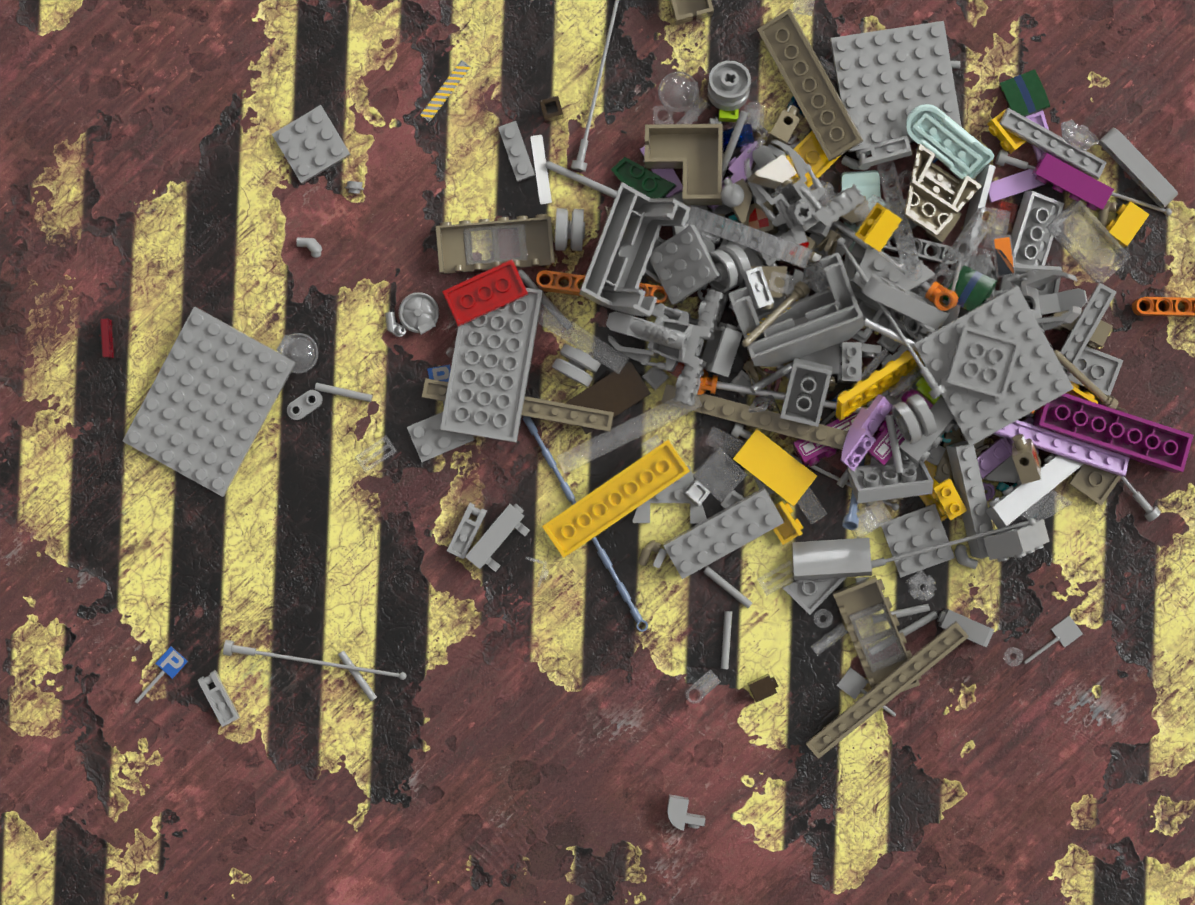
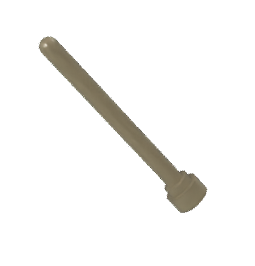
M802 281L795 284L792 294L743 340V346L748 347L797 299L804 298L810 292L809 287Z
M1054 350L1060 364L1100 400L1101 405L1112 409L1117 408L1118 400L1113 396L1105 395L1058 350Z

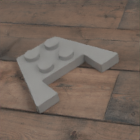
M868 245L859 266L868 280L872 274H875L909 291L935 277V273L921 263L908 278L870 245ZM857 271L853 283L863 290L866 283Z
M687 466L690 470L689 473L640 505L636 509L633 523H650V503H690V523L699 524L706 520L702 503L697 507L683 494L694 481L690 466Z

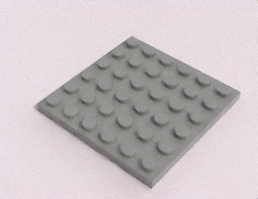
M944 21L833 37L830 39L839 97L863 139V142L848 150V152L866 149L873 144L906 135L908 136L909 143L915 142L907 132L906 120L909 113L915 107L924 104L939 108L961 126Z
M1018 286L1009 289L913 343L925 367L928 368L939 386L943 384L947 390L941 396L969 446L1074 389ZM963 325L1021 342L1004 399L946 382Z

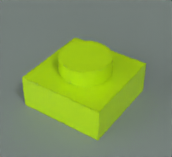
M719 109V121L737 122L739 109L733 111Z

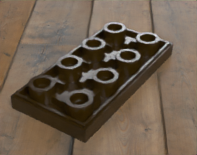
M630 361L567 401L566 404L614 412L615 417L651 393ZM582 427L586 435L595 430L592 428Z

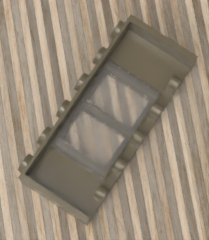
M547 214L535 215L536 218L528 219V216H517V220L501 217L493 222H490V219H480L478 223H471L470 220L459 221V224L452 225L451 222L440 223V226H436L440 274L487 271L513 259L516 268L555 265L551 217H547Z
M876 575L833 592L872 689L912 657L911 651H906L904 647L907 641L903 632L899 633L896 627L900 625L896 614L891 615L889 608H892L889 597H884L882 590H885L881 579L877 580ZM921 676L903 691L920 685L918 680L921 679Z

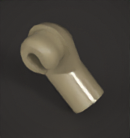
M1108 201L1104 209L1099 210L1098 227H1107L1109 212L1116 211V202Z
M656 540L650 541L642 549L638 564L647 566L651 552L658 553L661 544L655 542Z

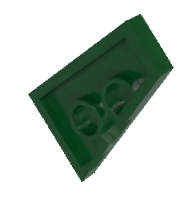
M626 157L611 169L621 182L649 198H664L677 187L676 184Z

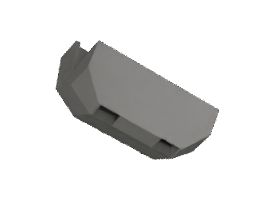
M622 182L579 294L599 305L627 315L651 316L655 309L657 298L644 296L645 291L639 289L640 281L646 271V265L652 255L655 241L659 237L661 226H684L688 220L691 208L674 198H649Z
M839 252L820 259L830 289L791 304L789 306L792 307L791 309L779 316L748 346L754 366L777 367L793 361L794 358H801L847 341L865 326L863 315L853 294ZM747 287L728 293L744 338L748 336V332L753 331L760 325L759 321L774 311L772 310L757 316Z

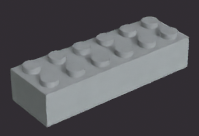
M763 487L664 542L663 546L681 578L684 579L783 524L784 521L767 490Z

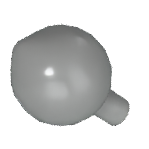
M726 178L724 180L725 187L721 191V199L726 206L737 207L744 200V191L738 184L732 183L730 178Z

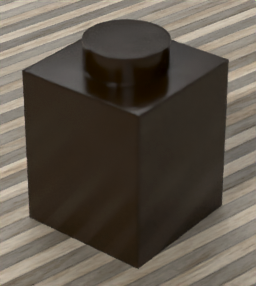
M558 96L540 100L545 123L564 118Z
M769 674L747 683L756 703L777 693L775 688L778 687L774 676L770 678Z

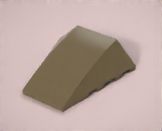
M919 144L904 216L932 235L937 236L982 185L967 175L959 181L934 164L932 160L935 153Z

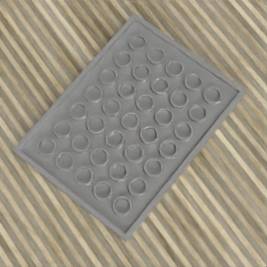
M193 307L128 429L123 442L224 497L296 362L203 310Z

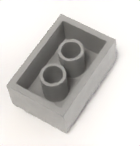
M794 358L780 418L818 427L832 374V366Z
M1044 519L1036 520V524L1033 526L1026 525L983 538L989 560L997 559L998 562L1008 560L1009 557H1024L1026 554L1043 548V544L1050 541Z

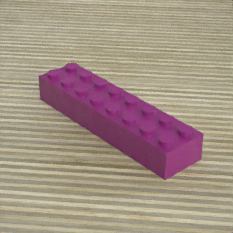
M1066 393L1038 408L1033 421L1034 426L1173 473L1184 471L1194 436Z

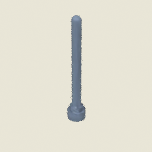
M865 456L858 466H864ZM853 491L849 512L843 519V527L848 530H856L859 524V518L856 515L858 504Z

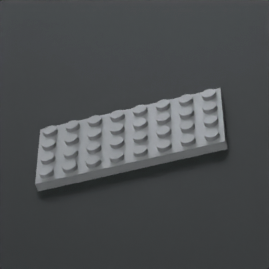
M526 288L529 295L458 327L440 430L517 443L543 290Z

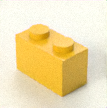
M1131 201L1119 207L1116 212L1118 216L1115 220L1111 219L1105 228L1107 232L1104 235L1122 248L1129 245L1150 215Z
M876 203L855 236L880 252L887 244L893 232L898 228L902 219L879 203Z

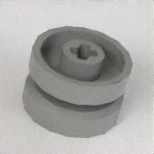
M723 61L712 68L709 74L708 98L716 108L724 111H733L741 108L746 103L751 85V75L748 69L736 61Z
M557 208L555 250L565 251L567 249V240L571 239L572 251H582L583 239H585L584 209H574L572 211V221H568L567 208Z
M728 244L709 253L720 274L719 277L709 283L713 289L724 293L735 288V286L737 287L745 283L742 273L751 270L745 252L739 246Z
M564 344L560 353L569 361L556 358L552 368L570 379L589 387L593 378L584 369L593 373L597 372L601 363L586 352Z
M919 394L909 397L907 404L899 402L892 406V414L896 425L909 444L921 440V435L928 437L936 433L937 427L928 405Z

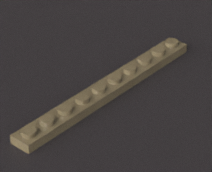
M425 378L422 397L445 402L448 382ZM525 396L521 416L611 432L614 412Z
M669 384L665 386L661 401L664 404L843 450L848 431L822 424L816 427L780 418V413L707 394L695 395L694 405L689 406L673 401L676 396V386Z
M955 621L808 740L806 745L819 759L969 637L967 633Z

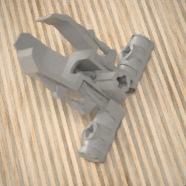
M778 140L770 142L786 150L798 175L784 188L780 185L774 189L775 192L769 195L761 185L749 182L748 178L752 175L750 159L747 157L744 161L745 176L756 198V203L765 211V215L774 226L786 223L789 227L786 233L776 236L763 249L758 250L768 266H772L775 264V261L783 259L791 253L792 249L800 247L801 243H806L808 240L804 232L821 221L829 227L831 222H836L840 216H845L855 209L857 204H862L865 200L863 195L860 194L859 189L853 184L852 187L839 192L825 206H822L818 200L825 193V189L819 179L815 177L811 166L806 164L803 158L789 145ZM761 145L752 151L753 160L759 169L776 159L767 146ZM807 172H809L813 179L812 182L815 189L811 190L804 183L807 181L805 177ZM768 201L771 205L774 204L778 214L775 216L771 210L766 208L763 204L764 202Z
M991 254L971 257L970 264H972L973 270L997 280V272L991 261ZM1056 269L1029 270L1021 275L1004 277L1001 290H996L994 287L990 297L986 298L984 302L986 303L1015 287L1014 282L1027 277L1028 280L1022 281L1019 289L1044 333L1046 330L1056 328L1062 324L1072 323L1081 315L1082 307L1087 303L1086 291L1080 288L1039 296L1038 290L1035 287L1061 277L1075 281L1078 280L1074 275ZM1068 311L1063 313L1061 317L1042 318L1044 314Z
M707 289V295H705L699 307V321L696 325L690 324L691 315L688 312L676 308L672 309L662 303L655 304V309L651 314L657 317L655 323L616 311L610 313L606 325L611 331L648 341L649 350L623 347L610 335L609 342L617 351L633 360L641 362L645 366H655L658 369L672 372L679 362L684 363V369L676 382V396L673 401L692 406L695 403L694 398L695 395L697 396L701 384L700 378L704 374L703 368L707 364V362L699 358L704 340H714L715 338L714 333L718 328L717 323L720 322L724 309L723 303L727 299L726 295L719 291ZM665 311L672 312L680 318L678 320L670 319L665 315ZM659 355L666 358V363L650 362L651 358L658 359Z

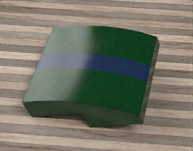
M1035 69L999 83V88L1007 101V107L1024 117L1050 107L1048 97Z
M962 265L954 291L958 296L957 305H961L962 308L968 311L983 305L986 298L990 297L997 280ZM953 280L951 281L949 287L947 288L948 290H951V287H952V284H953ZM944 295L943 299L948 301L949 297Z

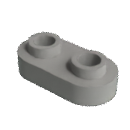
M316 390L305 392L288 405V416L294 420L303 419L321 406L323 402L322 395ZM310 396L315 397L314 403L309 402ZM294 407H299L300 411L298 414L293 412Z

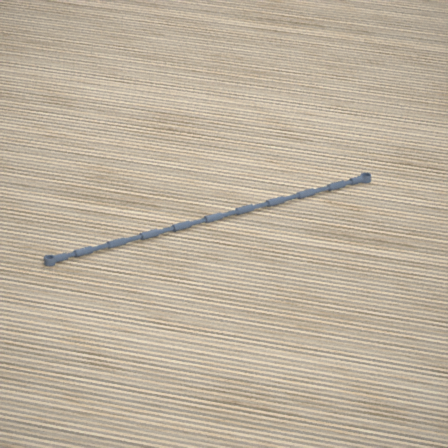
M523 416V420L531 435H534L545 460L558 478L565 496L574 505L576 503L575 496L556 467L557 464L549 449H546L537 433L538 430L531 417ZM596 537L592 538L605 568H608L617 584L616 587L620 595L630 608V613L637 623V629L641 632L646 631L648 623L643 620L638 609L631 602V597L623 582H620L612 567L613 564L604 548H601ZM640 622H644L646 624V627L644 629H640L638 627Z

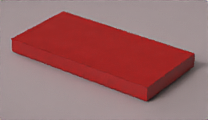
M513 259L442 291L458 327L529 295Z

